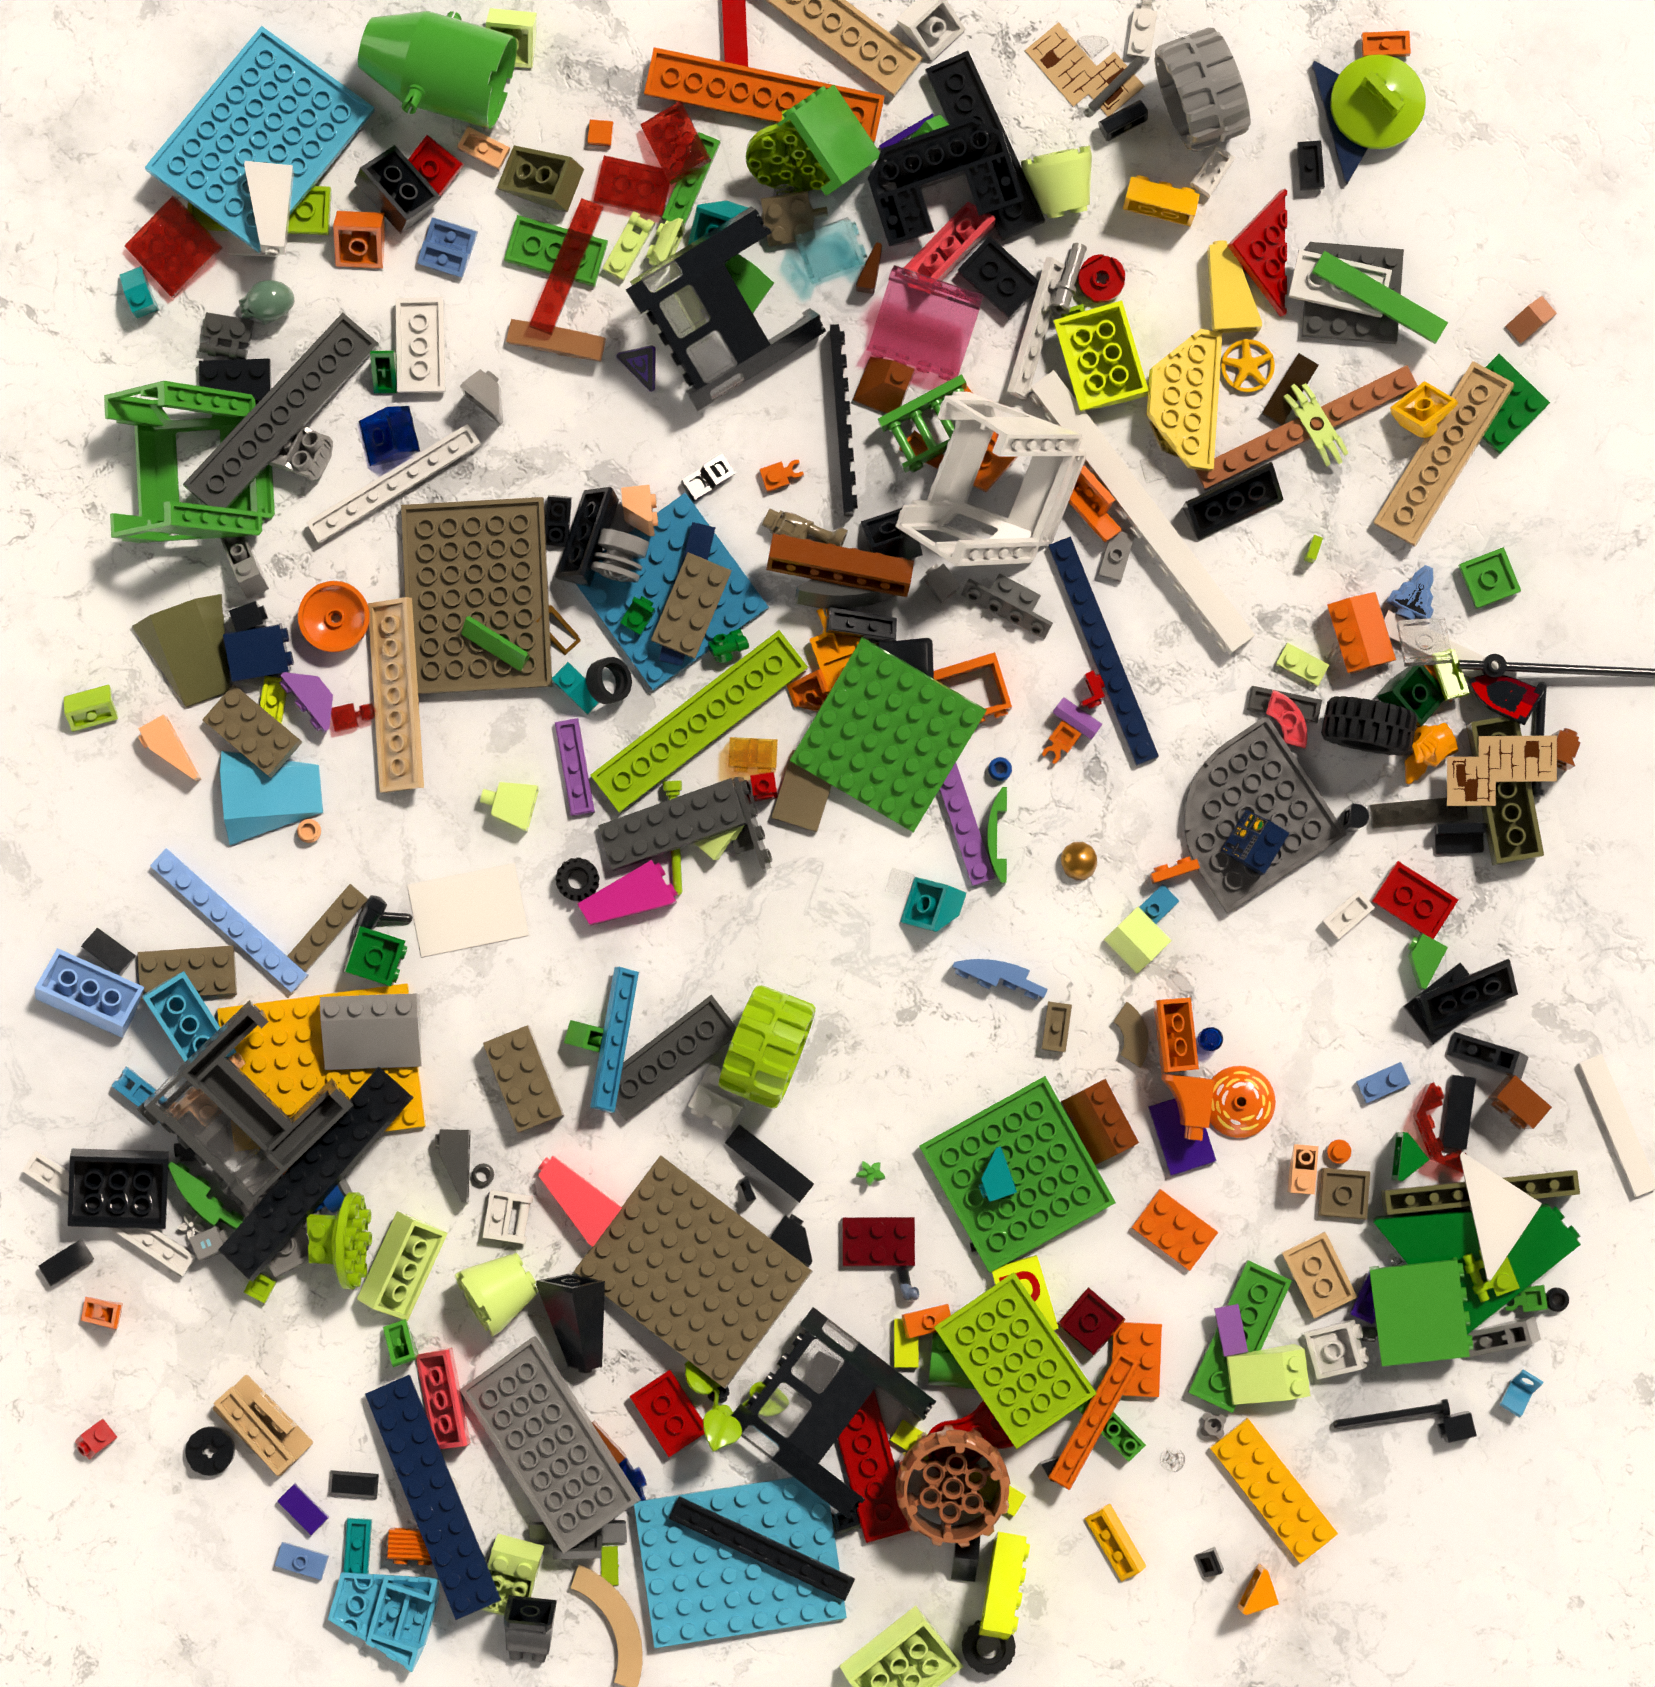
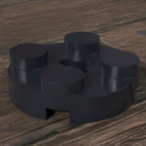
M208 1426L201 1428L190 1436L186 1444V1459L193 1471L207 1476L217 1475L229 1467L235 1456L234 1441L230 1435L219 1427ZM207 1444H211L212 1448L217 1450V1453H214L212 1458H209L208 1454H204Z

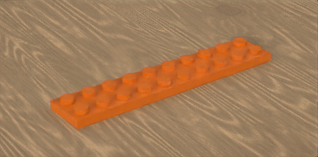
M654 47L644 95L779 123L782 121V111L792 108L821 87L825 86L828 89L832 84ZM835 85L866 133L875 143L885 95Z

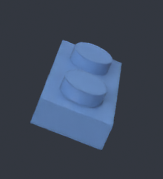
M1401 1062L1356 1081L1365 1103H1369L1411 1084Z

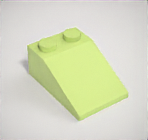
M1296 1344L1226 1356L1231 1398L1234 1405L1287 1401L1310 1396L1305 1349Z

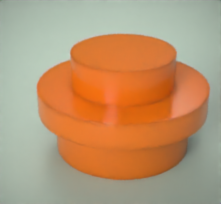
M1334 1140L1327 1148V1155L1334 1163H1345L1351 1157V1147L1344 1140Z

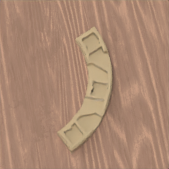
M579 1564L570 1588L591 1599L602 1610L612 1626L618 1648V1667L614 1683L625 1687H638L643 1665L642 1639L635 1616L627 1601L611 1583L595 1571Z

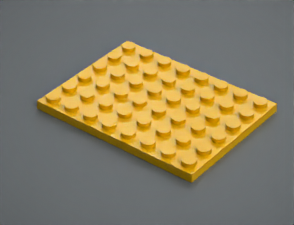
M408 983L253 1004L265 1012L268 1023L262 1029L257 1025L234 1048L236 1053L239 1052L245 1061V1065L240 1070L289 1118L303 1107L331 1078L336 1082L338 1088L351 1099L377 1068L325 1070L320 1020V997L409 994ZM244 1005L218 1008L220 1028ZM419 1067L381 1068L414 1097L384 1132L426 1126ZM230 1119L234 1152L259 1149L260 1146Z

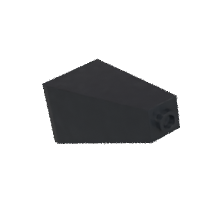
M564 1274L536 1280L537 1289L568 1367L577 1368L580 1373H591L592 1369L602 1367L605 1281L574 1274Z

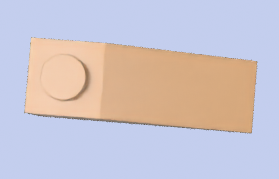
M162 715L138 728L141 733L138 737L144 748L149 747L151 751L195 781L201 780L167 716Z

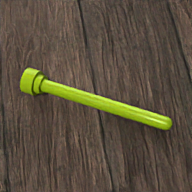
M682 781L663 782V791L666 792L668 800L680 795ZM680 848L671 851L672 884L678 896L682 894Z

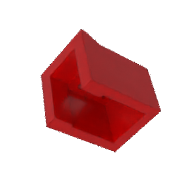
M774 772L750 775L754 801L778 798Z

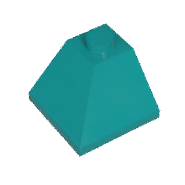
M727 200L697 205L688 245L748 209V207Z
M915 877L900 922L937 932L960 915L967 893L946 884Z

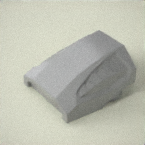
M304 426L268 465L307 477L313 481L322 476L332 457L333 441L329 436Z

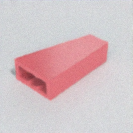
M552 1156L551 1159L546 1157L538 1167L541 1170L538 1176L588 1244L594 1247L617 1214L622 1210V1206L557 1157Z

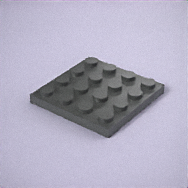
M1309 242V252L1323 254L1326 251L1340 259L1392 270L1388 288L1401 295L1404 249ZM1304 301L1302 337L1387 344L1397 343L1399 323L1384 314L1380 318Z

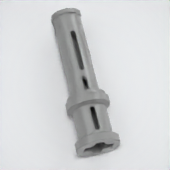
M1079 243L1072 244L1062 280L1056 284V295L1054 301H1051L1049 305L1050 309L1060 314H1068L1070 312L1069 304L1072 296L1076 294V287L1074 285L1085 252L1087 251V247L1081 244L1079 252Z

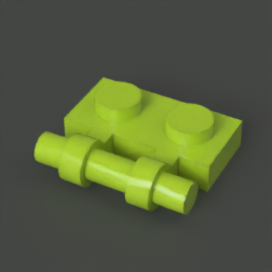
M1472 1253L1463 1256L1466 1264L1464 1268L1466 1273L1470 1274L1474 1284L1472 1286L1475 1294H1478L1480 1302L1490 1299L1486 1291L1490 1288H1494L1496 1296L1519 1289L1508 1257H1506L1490 1282L1488 1280L1483 1282L1479 1273V1269L1484 1268L1483 1260L1475 1261Z

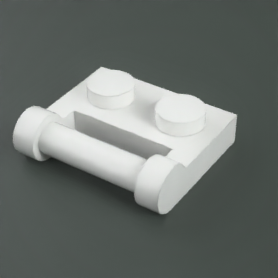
M490 1190L482 1238L526 1244L527 1237L525 1236L530 1203H533L534 1196ZM513 1201H519L520 1208L515 1235L508 1234Z

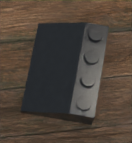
M72 1148L69 1165L68 1226L166 1229L169 1151Z

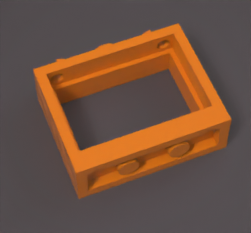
M995 652L934 671V679L940 682L989 666L991 667L1002 704L985 708L987 711L980 723L985 722V717L994 715L995 718L1008 715L1007 710L1012 708Z

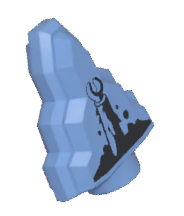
M1424 565L1414 573L1411 581L1403 582L1398 590L1391 592L1387 602L1398 609L1397 615L1414 622L1415 618L1430 622L1434 611L1431 607L1433 595L1430 591L1433 584V568Z

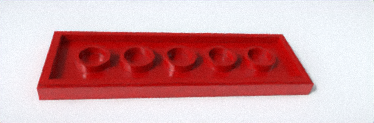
M874 1389L838 1437L851 1489L866 1499L863 1503H859L857 1508L866 1543L912 1531L898 1506L895 1489L897 1470Z

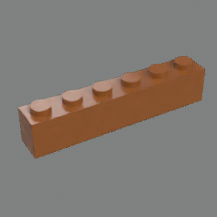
M773 533L766 570L907 597L914 561L903 557L897 558L881 553L861 551L857 548L836 546L835 544H825L810 539L789 537L785 534Z

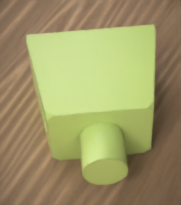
M499 782L497 792L483 789L480 803L493 806L491 810L493 817L528 832L539 787L537 785Z

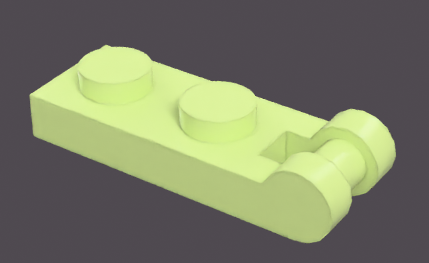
M635 211L630 216L625 229L603 266L604 271L622 281L625 280L655 225L654 221L641 218V214ZM635 226L643 229L640 235L633 231Z

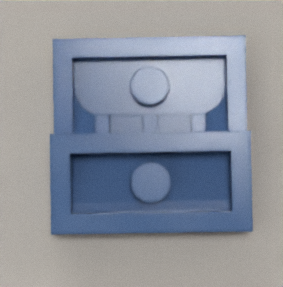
M432 217L417 263L463 277L478 231Z

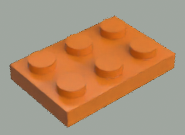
M1161 1189L1157 1191L1131 1227L1189 1271H1191L1218 1234V1231Z
M1123 1322L1113 1334L1112 1362L1119 1350L1141 1362L1123 1396L1159 1397L1162 1324Z

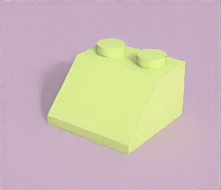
M490 8L486 20V28L516 37L517 53L515 67L533 68L537 13Z

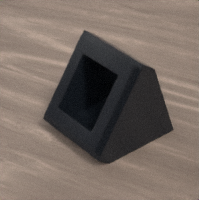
M1059 1456L1040 1462L1048 1477L1056 1465Z
M856 1511L851 1514L850 1519H847L840 1513L832 1515L838 1536L861 1529Z
M1215 1547L1195 1555L1204 1578L1223 1573L1224 1568Z

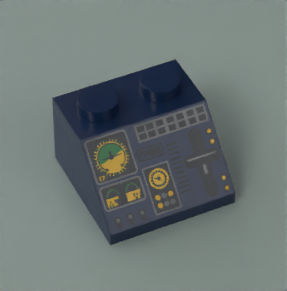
M1245 810L1221 851L1262 876L1271 865L1288 837L1289 832L1270 820Z

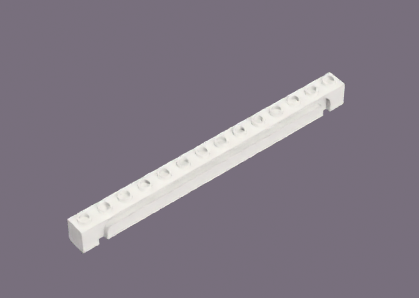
M1053 370L1034 384L1030 389V399L1037 407L1041 406L1046 412L1044 417L1048 422L1082 435L1079 447L1080 450L1086 451L1087 454L1084 464L1115 498L1114 503L1117 506L1115 510L1123 520L1127 519L1132 525L1130 530L1137 539L1141 537L1146 544L1144 546L1146 552L1152 558L1155 556L1161 563L1158 565L1160 570L1166 577L1170 575L1175 582L1173 587L1178 594L1186 596L1189 600L1187 605L1195 615L1199 613L1204 620L1201 622L1208 633L1213 632L1218 638L1216 643L1223 652L1227 651L1229 654H1232L1255 636L1253 631L1085 411L1079 410L1077 400L1056 372Z

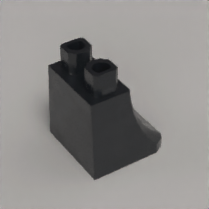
M930 638L873 643L934 679L933 643Z
M508 1596L504 1614L506 1650L509 1651L511 1660L523 1659V1654L526 1652L533 1653L532 1660L534 1662H545L552 1641L557 1600Z

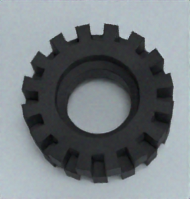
M579 857L570 858L568 861H564L557 870V888L563 896L572 901H583L595 894L599 887L600 877L598 871L586 859ZM576 870L583 871L587 876L585 886L580 889L571 887L568 881L569 875Z

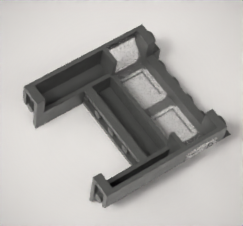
M250 1000L137 1108L153 1126L159 1121L169 1133L174 1131L179 1136L178 1142L185 1149L190 1147L196 1152L194 1157L203 1166L208 1164L213 1169L211 1173L220 1182L225 1180L221 1185L222 1192L239 1208L243 1204L249 1207L353 1106L351 1099L338 1088L336 1082L331 1078L303 1107L289 1118L226 1056L257 1025L262 1029L268 1023L265 1012L256 1005H253V1002Z

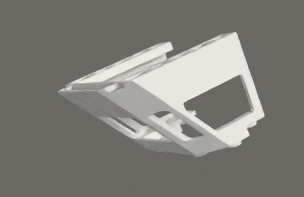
M953 392L952 396H945L940 405L937 418L940 420L957 421L951 439L947 444L943 460L939 465L935 481L930 488L928 499L912 500L910 505H903L895 527L955 566L1031 563L1035 559L1040 546H1048L1053 542L1087 457L1086 451L1080 450L1079 447L1082 435L971 392ZM994 408L1017 417H996ZM993 432H996L999 436L992 453L999 457L1032 456L1008 518L967 502ZM957 514H961L993 526L998 531L990 539H981L949 527L948 523ZM916 530H939L963 540L935 543Z

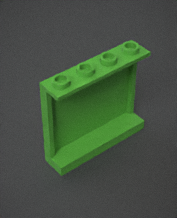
M835 85L828 89L825 86L821 87L782 114L784 119L777 123L778 126H781L788 120L792 122L831 180L821 187L825 196L845 184L879 158V150Z
M1453 1257V1260L1381 1268L1379 1266L1369 1267L1382 1366L1470 1357L1469 1350H1474L1472 1335H1467L1466 1326H1471L1469 1311H1464L1463 1302H1467L1466 1287H1461L1460 1278L1464 1277L1463 1263H1458L1457 1257Z

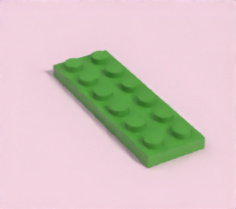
M1249 1260L1246 1261L1227 1306L1239 1305L1248 1352L1262 1349L1292 1280ZM1217 1326L1188 1393L1233 1413L1236 1405L1232 1404L1227 1358L1223 1356Z

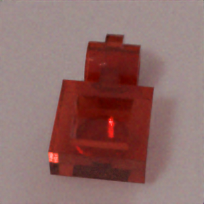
M354 703L333 707L331 717L335 732L359 727L357 719L361 717L362 721L374 719L376 709L373 703L359 706L360 711L358 712L355 710Z

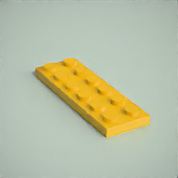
M1248 1418L1244 1419L1209 1447L1300 1564L1338 1535L1337 1531Z

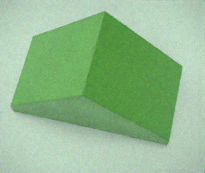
M406 1319L383 1327L393 1367L417 1359L419 1353Z

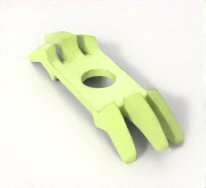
M1306 383L1303 384L1302 388L1310 399V402H1308L1302 391L1295 384L1291 385L1302 407L1299 408V405L1289 394L1283 397L1290 404L1296 416L1299 417L1326 467L1330 465V460L1323 446H1326L1336 462L1341 464L1342 459L1333 440L1336 441L1344 456L1349 453L1341 437L1336 433L1318 404L1316 396ZM1314 417L1321 418L1324 423L1323 428L1319 431H1315L1310 427V421Z

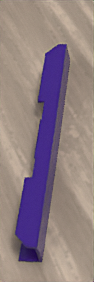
M931 114L888 139L879 147L882 149L899 143L915 133L925 121L933 118L934 115Z

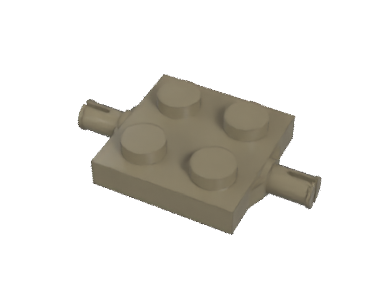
M807 190L761 198V218L764 221V225L772 231L767 236L769 247L815 239L814 218L828 216L827 206L816 209L812 208L809 203Z

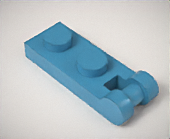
M127 1066L122 1071L123 1075L120 1079L115 1080L111 1085L138 1107L150 1095L153 1097L159 1092ZM130 1080L135 1083L131 1090L126 1087ZM163 1095L158 1101H162L166 1096Z

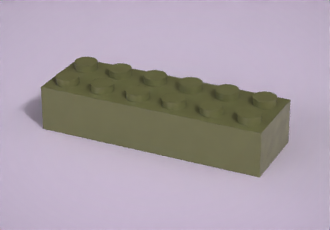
M1506 717L1474 721L1466 725L1472 757H1479V736H1522L1520 723ZM1531 781L1496 782V806H1481L1484 823H1486V836L1492 866L1544 856Z

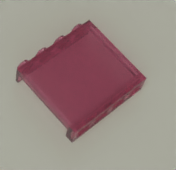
M894 265L889 275V282L870 343L866 350L870 351L875 357H888L898 363L915 366L920 372L939 374L938 377L950 381L960 373L984 295Z

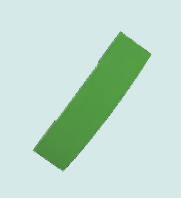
M1002 787L991 808L987 826L988 855L1000 884L1007 883V859H997V813L1007 812V787Z

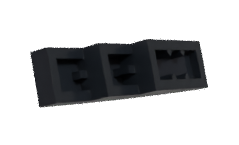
M740 1124L725 1141V1144L799 1203L814 1185L811 1180Z

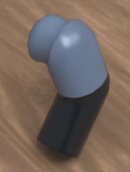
M897 1267L896 1274L903 1298L907 1301L917 1300L919 1298V1289L911 1286L908 1267Z

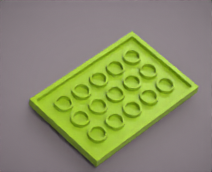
M1014 1272L934 1326L1016 1449L1097 1394Z

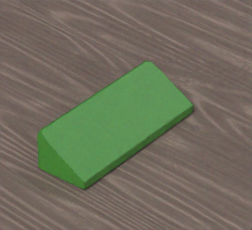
M466 617L462 628L463 636L517 670L521 671L530 658L528 652L472 617Z

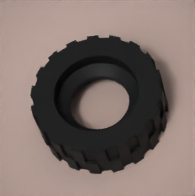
M977 1620L968 1627V1630L963 1635L962 1652L965 1661L978 1673L982 1672L986 1675L990 1673L997 1674L999 1671L1005 1670L1006 1666L1011 1664L1012 1658L1015 1656L1016 1645L1014 1637L1011 1635L1008 1640L999 1639L1001 1648L998 1655L993 1658H984L977 1651V1642L983 1636L979 1635L981 1621Z

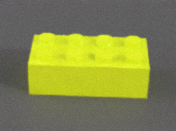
M998 1531L994 1537L979 1635L1008 1640L1017 1631L1019 1617L1015 1616V1610H1018L1022 1601V1592L1018 1591L1019 1586H1022V1583H1024L1026 1568H1022L1023 1562H1026V1558L1028 1559L1030 1544L1026 1543V1536Z

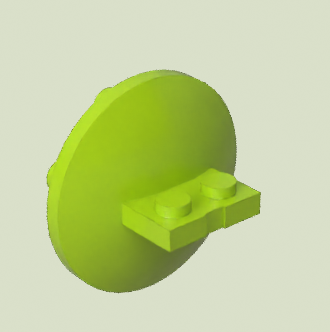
M1369 55L1353 61L1340 73L1331 93V112L1339 130L1349 140L1370 149H1386L1401 144L1416 131L1424 116L1426 96L1420 78L1409 65L1392 56Z
M790 120L781 126L774 124L763 128L750 139L747 145L746 164L751 174L760 184L777 190L795 193L814 189L820 190L821 187L831 181Z
M349 1192L345 1196L337 1215L310 1214L307 1217L309 1263L333 1264L341 1287L348 1290L360 1287L361 1278H366L367 1264L365 1263L367 1256L366 1246H371L372 1232L365 1231V1229L368 1231V1224L371 1222V1209L366 1208L364 1195H361L359 1192Z

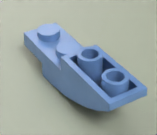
M970 959L954 962L952 968L956 969L955 974L965 979L972 976L978 979V985L990 989L991 986L996 987L999 979L1004 981L1003 986L1012 990H1016L1017 987L1025 990V996L1036 1001L1038 997L1043 999L1048 990L1026 979L1030 970L1011 963L989 959Z

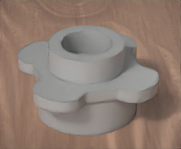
M1210 1412L1204 1413L1202 1416L1204 1424L1200 1430L1201 1434L1222 1438L1224 1436L1223 1429L1226 1417L1222 1414L1216 1416ZM1212 1423H1215V1424H1216V1426H1215L1214 1428L1211 1427V1424H1212Z

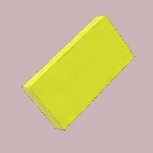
M894 1318V1367H919L918 1336L906 1338L902 1318Z

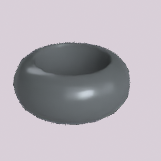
M478 1164L473 1169L472 1178L478 1185H488L494 1179V1170L489 1164ZM482 1167L487 1168L490 1172L489 1179L484 1182L477 1178V1171Z

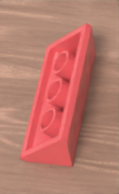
M967 202L903 268L904 271L930 294L994 228L996 219L991 214L979 216L976 206Z
M453 1348L418 1354L416 1361L426 1414L440 1449L467 1446L471 1442Z

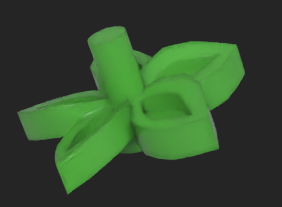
M862 1161L863 1171H859L856 1174V1177L866 1178V1183L869 1186L873 1184L874 1180L881 1181L885 1179V1175L880 1171V1162L870 1166Z

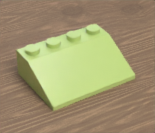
M914 1606L840 1665L842 1672L853 1687H938L964 1667L917 1606Z

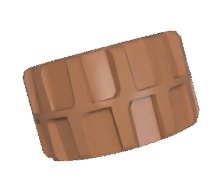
M944 1425L942 1431L926 1435L925 1432L917 1436V1442L909 1451L902 1453L899 1459L900 1465L895 1480L898 1506L913 1532L918 1531L927 1536L933 1545L940 1547L942 1542L958 1543L961 1548L968 1547L970 1540L982 1534L990 1536L994 1532L995 1523L1002 1514L1008 1511L1009 1485L1011 1483L998 1448L993 1447L987 1440L982 1438L980 1432L974 1429L969 1432L956 1430L952 1425ZM954 1446V1449L946 1453L944 1462H940V1460L935 1458L923 1459V1457L936 1449ZM965 1447L983 1455L988 1460V1467L983 1468L975 1463L968 1466L966 1456L963 1453ZM953 1457H959L963 1460L959 1467L949 1465ZM936 1466L940 1469V1472L937 1476L931 1477L927 1474L928 1468ZM913 1469L917 1471L922 1470L924 1480L927 1482L920 1487L918 1496H915L913 1492L907 1493V1486ZM972 1472H979L982 1475L981 1479L977 1482H972L968 1478ZM991 1476L995 1481L997 1480L996 1492L991 1503L983 1502L981 1492L979 1491V1489L985 1486L986 1477ZM950 1481H956L959 1483V1488L955 1491H949L946 1489V1485ZM932 1490L936 1492L937 1496L934 1500L928 1501L923 1497L925 1492ZM969 1496H976L979 1499L978 1503L974 1506L967 1505L965 1501ZM922 1504L928 1509L938 1507L941 1524L934 1523L923 1517L918 1512L917 1506ZM947 1505H952L956 1508V1511L952 1515H945L943 1509ZM963 1510L969 1514L982 1513L979 1517L968 1523L951 1526V1523L958 1521Z

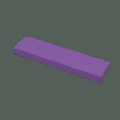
M579 719L555 722L571 816L593 813L595 809Z

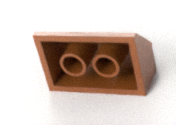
M1102 1079L1061 1101L1095 1165L1139 1143L1106 1079Z

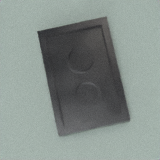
M991 236L957 270L962 277L1008 319L1036 292L1039 283L1036 277Z
M267 358L199 361V386L251 394L255 399V405H257L272 389L271 360Z
M1460 962L1417 996L1467 976L1469 973ZM1415 997L1403 1006L1431 1044L1436 1043L1469 1017L1466 1016L1430 1032Z

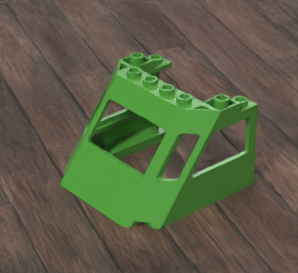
M160 381L104 395L105 419L116 420V423L134 425L139 516L110 514L111 538H119L127 542L149 543L257 536L261 534L264 520L275 515L273 470L270 465H267L229 508L179 502L176 434L178 432L219 430L221 443L256 406L255 399L251 394ZM141 394V396L158 398V400H149L130 396ZM162 407L212 414V417L171 420Z

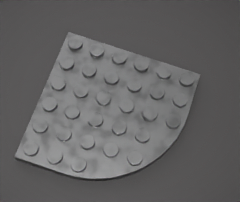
M1265 716L1224 743L1205 761L1192 782L1186 800L1184 829L1189 853L1192 860H1198L1200 875L1226 914L1347 835L1268 716ZM1245 810L1270 820L1289 832L1288 837L1271 865L1262 876L1221 851Z

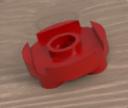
M1102 254L1094 255L1083 263L1079 271V288L1083 295L1094 303L1112 301L1119 296L1125 285V270L1116 258ZM1098 273H1101L1102 276L1105 274L1108 276L1105 280L1106 284L1096 282Z

